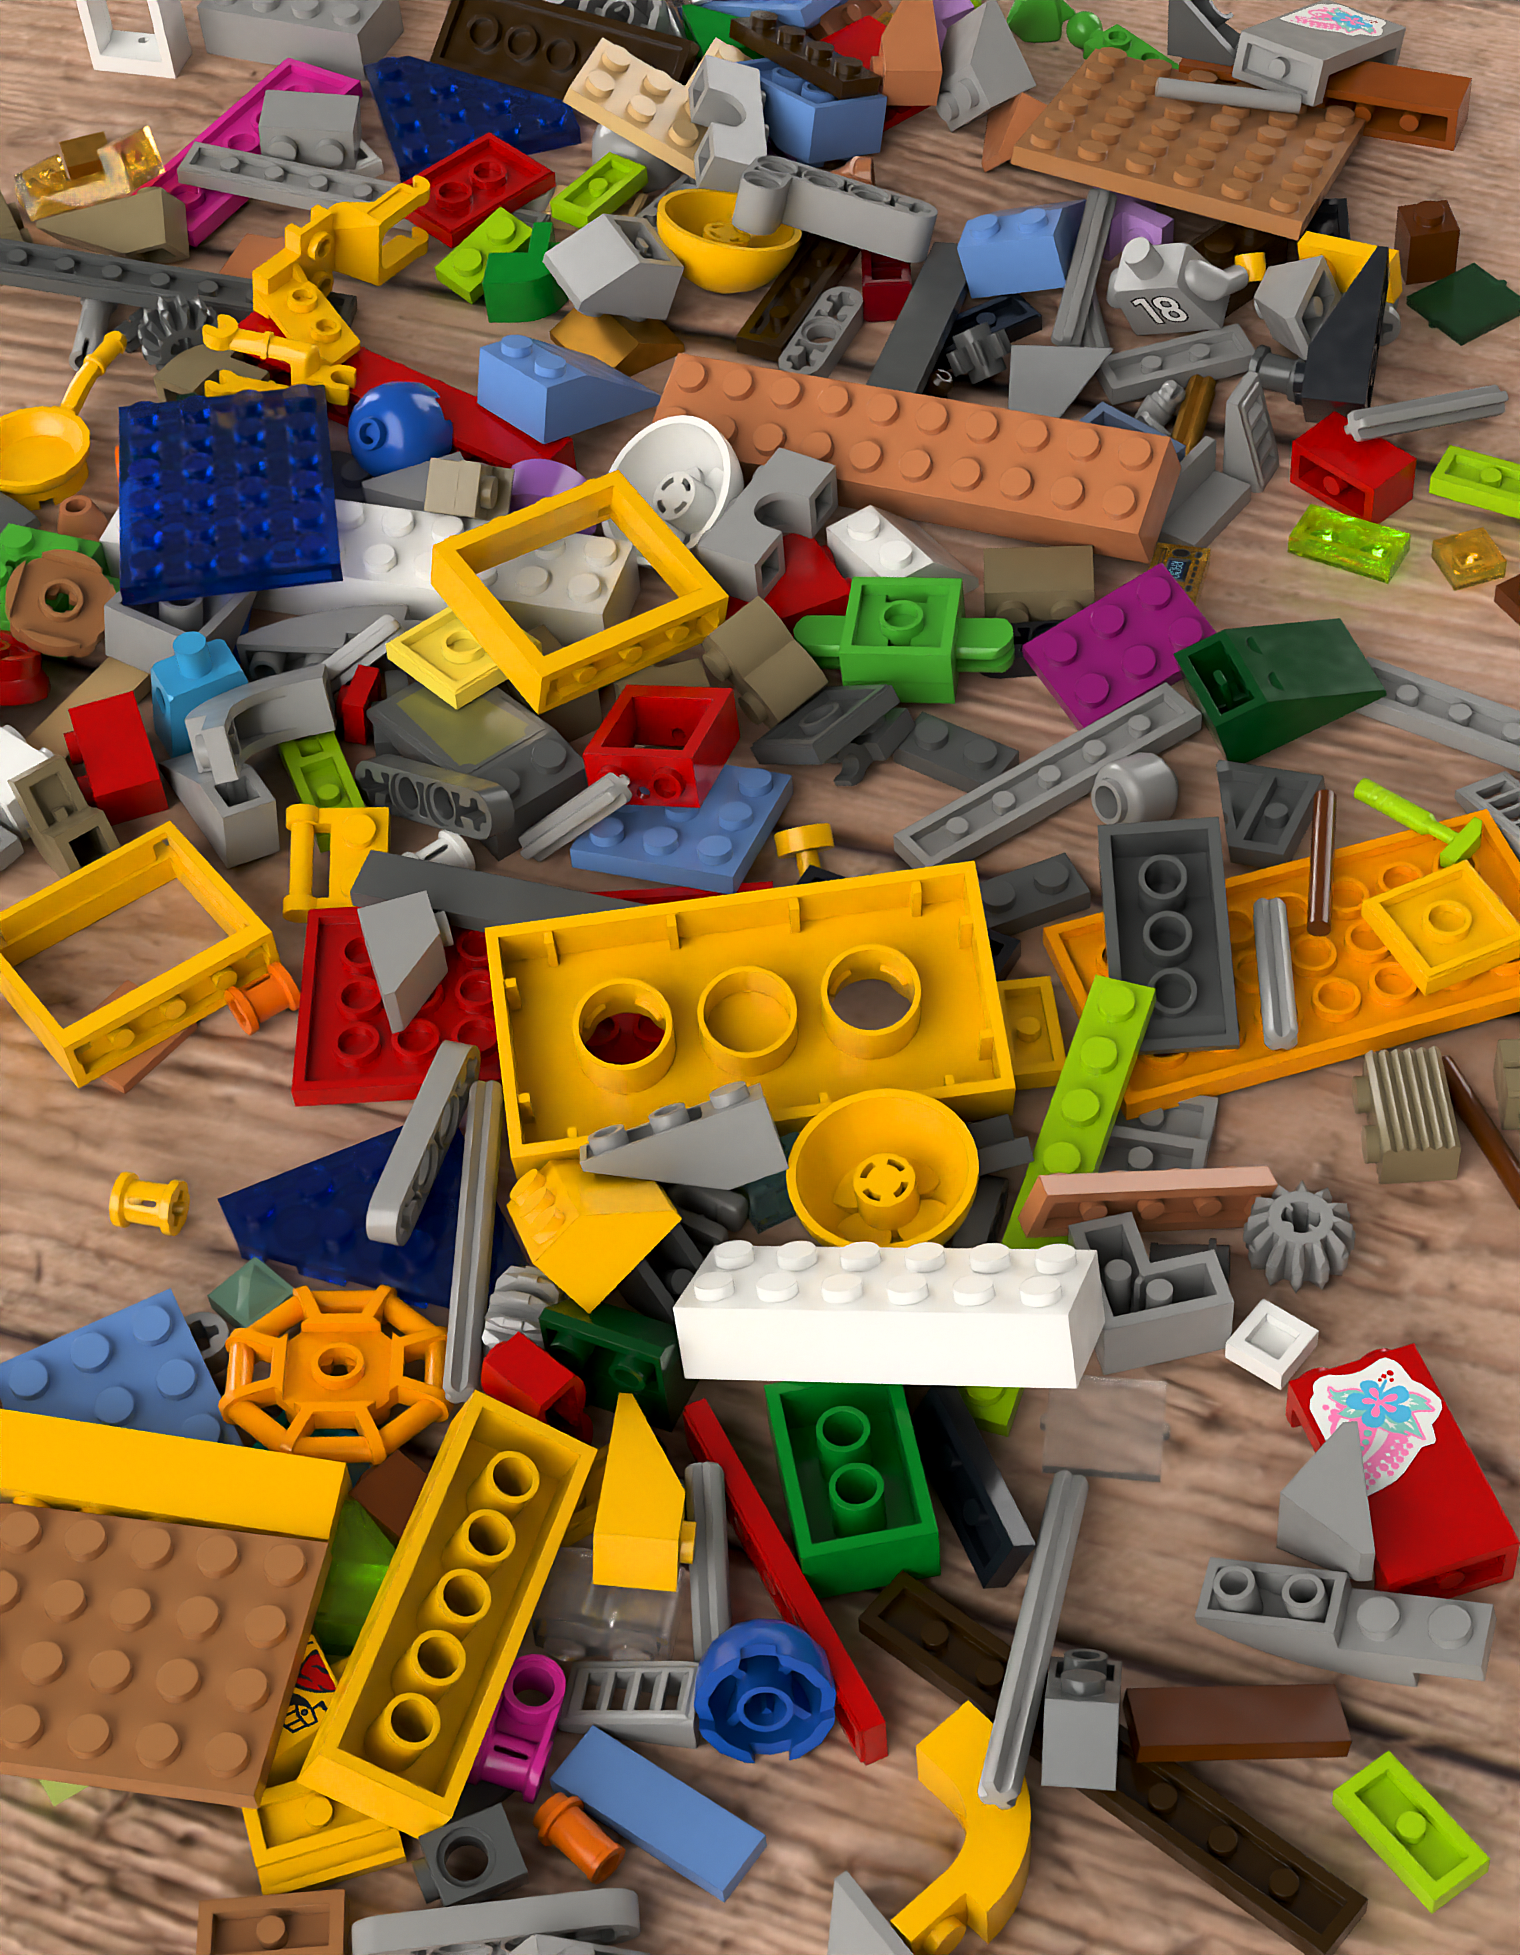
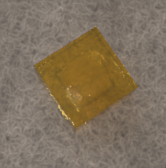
M1484 527L1433 540L1431 557L1454 591L1505 577L1507 561Z

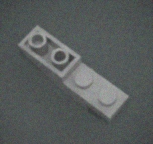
M409 605L346 607L310 613L263 626L238 636L236 646L243 672L250 683L276 674L319 665L384 614L389 613L394 616L405 632L423 621L411 620ZM387 654L370 666L379 668L380 673L402 670L388 659Z
M1210 1557L1195 1613L1198 1625L1260 1651L1308 1666L1363 1679L1410 1687L1418 1686L1420 1673L1485 1681L1497 1621L1493 1604L1357 1589L1351 1587L1347 1572Z

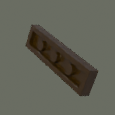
M757 10L752 11L750 17L731 19L730 38L838 99L878 95L880 76L864 68L861 60L846 57L835 52L834 46L830 43L813 40L806 36L804 29L789 26L779 21L777 14Z
M809 233L788 266L781 272L736 335L737 352L778 362L780 355L821 294L837 286L860 253L861 248Z

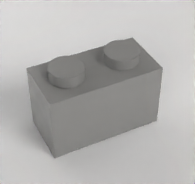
M266 90L258 125L261 155L323 168L355 170L362 136L360 96Z

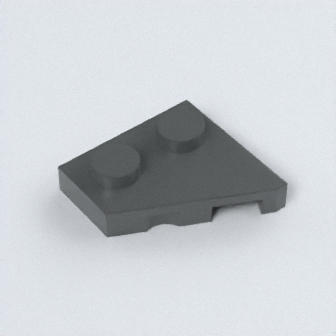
M1218 760L1216 770L1231 863L1268 868L1292 861L1312 821L1313 796L1317 791L1325 789L1324 776Z

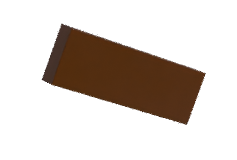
M1335 1684L1126 1688L1122 1702L1136 1762L1347 1757L1352 1744V1738Z

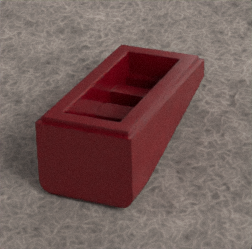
M861 249L863 317L867 322L897 321L912 289L911 263Z

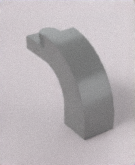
M325 663L276 674L228 690L197 706L184 720L198 772L212 771L215 784L238 780L246 759L263 749L289 740L335 731L338 715Z

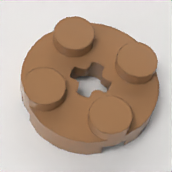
M53 549L42 552L41 558L33 559L28 564H26L25 560L12 572L6 587L5 613L10 623L12 636L33 650L46 655L58 657H85L94 652L96 645L105 639L104 605L116 594L113 584L110 585L109 580L102 574L103 568L95 560L76 551ZM59 593L69 595V604L75 607L72 610L60 613L53 611V607L46 604L45 601L47 599L56 600Z

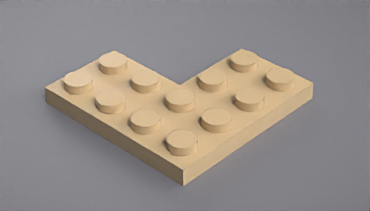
M602 37L570 85L562 102L696 180L694 155L709 127L691 123L688 89L705 55L684 86L673 80L667 73L653 68L631 55L625 48L614 45ZM716 37L705 55L732 62L753 60L743 54L737 47L726 44Z

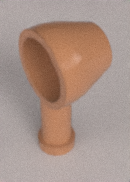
M74 495L66 498L60 504L57 533L99 542L109 524L103 512L85 495Z

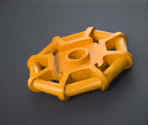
M382 1284L376 1290L310 1291L307 1285L294 1288L291 1298L247 1328L234 1329L227 1338L225 1347L229 1353L225 1394L219 1401V1411L226 1423L239 1425L270 1451L344 1463H369L371 1467L377 1464L380 1465L387 1459V1456L433 1422L440 1423L446 1421L453 1411L454 1403L446 1400L443 1389L448 1328L434 1325L398 1298L394 1287ZM301 1322L300 1334H298L289 1341L288 1332L284 1334L282 1337L278 1338L280 1335H282L283 1333L291 1329L293 1326ZM389 1322L406 1336L399 1337L392 1332V1339H390L381 1332V1324L384 1325ZM419 1359L425 1361L424 1382L405 1377V1365ZM259 1360L270 1363V1377L253 1382L254 1364L258 1363ZM335 1365H346L348 1374L343 1376L327 1375L332 1373ZM397 1403L410 1406L409 1409L383 1428L377 1429L376 1426L384 1423L389 1418L391 1408ZM277 1404L285 1411L286 1419L291 1425L288 1429L284 1428L264 1412L262 1408ZM315 1429H356L359 1435L310 1437Z

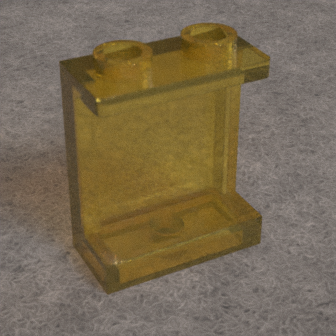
M149 126L133 130L96 150L104 169L102 171L69 179L60 156L56 154L15 174L16 196L20 205L27 210L30 221L129 193L164 173L165 170Z

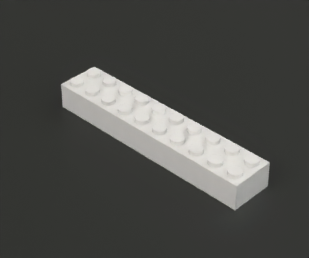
M140 471L99 539V542L102 544L111 577L127 581L151 559L153 542L259 558L260 562L256 581L257 594L252 605L254 609L302 616L346 607L409 605L411 620L425 621L448 607V604L430 584L433 545L442 542L449 536L459 535L490 521ZM578 533L564 537L476 574L521 629L528 632L544 624L563 647L628 620L641 590L636 549L631 541Z

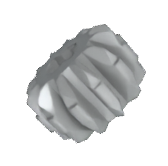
M1303 1180L1293 1192H1289L1278 1185L1271 1198L1256 1197L1255 1203L1251 1206L1248 1222L1244 1224L1243 1241L1246 1242V1248L1249 1249L1248 1260L1251 1263V1269H1266L1265 1276L1270 1286L1282 1279L1290 1280L1293 1290L1297 1293L1303 1285V1281L1309 1280L1323 1290L1326 1282L1329 1280V1274L1342 1276L1343 1271L1348 1266L1350 1252L1354 1249L1356 1233L1353 1230V1224L1349 1223L1350 1213L1348 1212L1347 1203H1332V1196L1328 1187L1315 1194L1308 1192Z
M511 1265L497 1279L495 1291L490 1295L488 1312L484 1316L486 1323L481 1337L484 1342L482 1351L484 1359L496 1344L508 1341L518 1331L524 1333L545 1350L538 1318L545 1307L567 1300L568 1295L537 1267L527 1265L526 1268Z

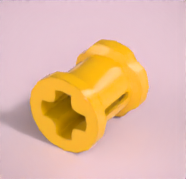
M122 1172L117 1177L112 1188L109 1203L110 1220L116 1227L126 1228L131 1223L159 1227L163 1234L176 1236L185 1224L189 1211L190 1195L188 1184L185 1181L176 1179L170 1181L169 1184L139 1180L138 1175L133 1172ZM144 1200L154 1201L156 1206L148 1207L143 1202Z

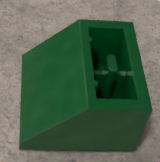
M572 1298L543 1309L538 1319L545 1351L583 1381L586 1388L584 1407L592 1405L615 1413L619 1392L632 1393L649 1425L672 1433L684 1410V1406L687 1405L700 1380L685 1379L676 1326L601 1302L590 1314Z

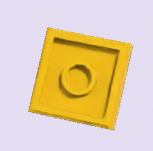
M1467 859L1362 901V917L1424 996L1520 958V923Z

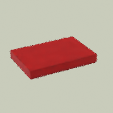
M488 132L416 174L429 181L430 200L407 215L405 219L424 229L428 234L453 249L500 206L509 213H512L556 187L555 172ZM413 177L403 183L413 187Z

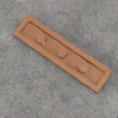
M1225 1166L1222 1168L1201 1169L1170 1168L1167 1170L1128 1172L1115 1170L1103 1173H1054L1038 1175L1018 1216V1220L1026 1238L1068 1236V1225L1131 1211L1139 1233L1242 1228L1248 1222L1251 1206L1255 1203L1256 1197L1271 1198L1278 1184L1269 1166Z

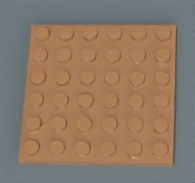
M1103 47L1101 49L1095 48L1013 148L1011 164L1299 241L1362 138L1366 120L1354 117L1355 112L1352 109L1339 105H1332L1322 109L1301 103L1299 113L1295 114L1155 97L1158 77L1254 89L1263 88L1247 82L1226 83L1217 80L1218 78L1215 74L1203 70H1194L1189 74L1182 73L1178 69L1172 68V65L1165 60L1147 59L1143 61L1127 57V53L1121 49Z

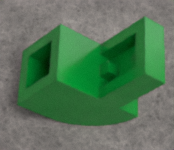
M553 222L533 223L528 252L489 253L482 283L489 323H521L539 320L554 314L569 300L566 293L557 284L555 278L542 262L545 252L560 243L555 242Z

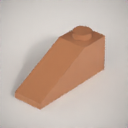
M901 0L881 36L879 56H871L870 71L880 76L879 93L887 96V105L937 106L943 71L933 0Z

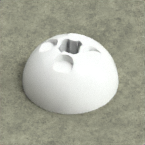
M687 415L667 417L644 428L626 444L609 471L611 473L619 470L695 558L697 544L702 534L713 528L725 513L729 502L733 498H737L744 490V480L739 460L726 438L708 422ZM611 518L601 522L605 537L630 541ZM635 547L637 564L645 568L654 569Z

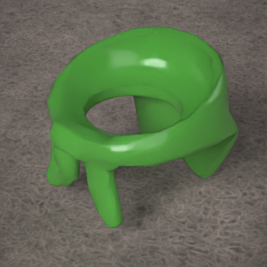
M1015 0L1006 21L1010 30L1024 42H1056L1061 38L1063 22L1069 20L1076 12L1063 0Z

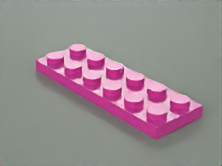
M289 57L286 58L130 196L136 195L137 191L144 187H161L184 202L189 245L197 247L250 198L178 183L177 168L194 142L261 155L258 125L266 90L360 96L361 99L363 92L360 80Z

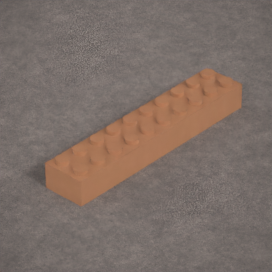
M683 353L677 354L651 423L653 424L667 417L687 415L700 418L711 424L726 438L733 448L741 466L744 488L752 481L757 468L765 465L780 447L836 465L838 506L861 510L872 505L906 519L1051 546L1093 545V554L1147 564L1151 562L1181 471V465L1171 437Z

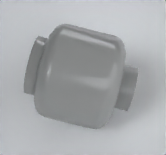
M1139 752L1111 761L1100 768L1091 792L1092 806L1099 819L1107 825L1168 820L1172 817L1177 807L1178 779L1166 762L1153 753Z

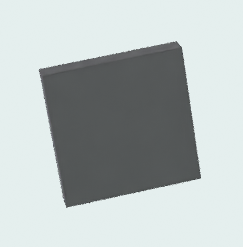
M887 684L826 686L755 741L750 749L759 764L822 765L899 704L900 700L892 685Z

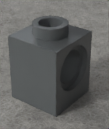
M502 1803L418 1836L424 1857L412 1861L411 1864L426 1904L440 1899L443 1907L483 1903L529 1883L527 1868ZM462 1846H475L481 1849L488 1858L485 1871L479 1877L470 1881L458 1880L451 1876L446 1869V1863L451 1853Z

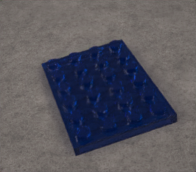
M296 384L279 390L260 392L256 390H242L233 395L215 397L194 395L178 401L160 403L140 401L131 406L119 407L120 592L123 606L343 581L328 406L324 385Z

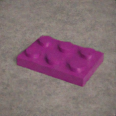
M1161 562L1022 645V653L1024 659L1079 731L1165 682L1172 686L1182 680L1173 654L1217 632Z

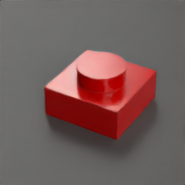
M358 664L350 685L343 684L340 688L336 703V713L338 717L343 718L344 739L347 742L367 744L373 729V723L367 718L366 710L371 708V702L382 701L379 668Z

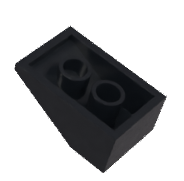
M1377 246L1309 344L1307 360L1297 361L1293 393H1296L1295 405L1303 407L1305 422L1319 423L1334 411L1348 418L1347 415L1353 410L1371 407L1390 279L1389 247Z

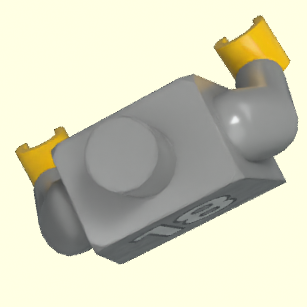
M1144 237L1134 238L1124 247L1119 267L1115 268L1110 275L1106 299L1111 307L1122 309L1133 332L1137 336L1222 329L1230 294L1245 288L1249 282L1262 280L1266 272L1265 253L1257 252L1235 256V265L1222 270L1210 264L1189 244L1181 242L1152 245Z

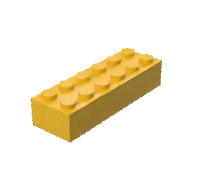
M474 1390L451 1421L296 1782L419 1839L418 1836L443 1827L452 1818L598 1449L482 1392Z

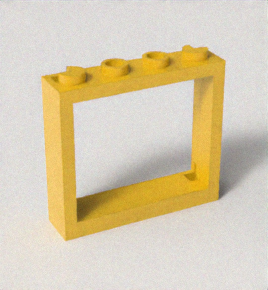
M619 470L596 479H589L579 486L552 497L542 498L535 504L505 516H498L486 524L459 535L449 536L442 542L434 544L432 548L430 584L538 715L701 644L707 635L725 622L729 595ZM611 518L679 598L543 656L476 574Z
M171 821L158 826L0 912V992L78 1088L83 1087L226 1006L227 1002L224 992L227 988L234 985L239 989L267 973V965L274 961L281 963L272 931ZM167 838L169 845L166 846L162 840ZM175 878L183 884L229 936L64 1029L13 969L14 966Z

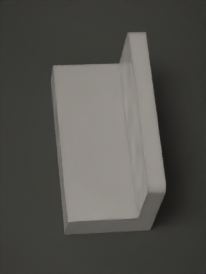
M1205 436L1180 462L1181 471L1156 544L1171 552L1175 549L1188 550L1190 555L1184 558L1195 561L1196 552H1203L1251 501L1250 484L1215 470L1216 439Z

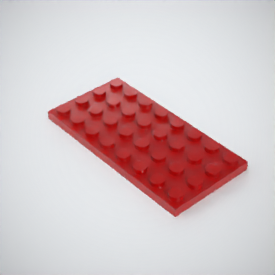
M773 881L741 883L736 893L774 888ZM688 887L586 892L646 905L727 895ZM362 907L321 908L308 911L291 1088L295 1107L415 1100L437 1050L445 1040L478 1046L481 1059L478 1080L484 1082L495 1080L502 1085L485 932L449 925L454 945L443 948L448 973L406 1029L392 1034L366 949L357 909ZM620 1013L610 1016L597 1024L595 1032L586 1042L585 1047L593 1056L604 1062L616 1065L632 1064L652 1054L660 1045L665 1032L647 1016L637 1013Z

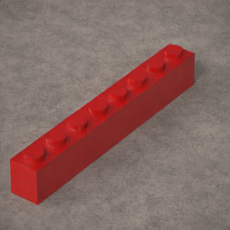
M255 311L238 324L240 329L260 333L269 331L274 332V336L286 338L272 318L267 319ZM360 346V350L341 364L356 369V386L354 389L349 388L348 405L332 404L324 398H319L318 404L312 410V412L348 427V421L354 406L370 389L392 381L423 383L438 393L440 398L436 399V401L442 408L444 419L451 420L453 434L450 454L460 451L466 461L480 462L511 469L512 465L524 460L546 459L562 463L577 471L572 438L567 436L547 444H542L477 404V396L468 394L441 380L431 378L408 368L402 363H397L371 352ZM243 353L245 363L269 371L270 378L275 383L291 386L290 364L281 360L261 359L260 356Z

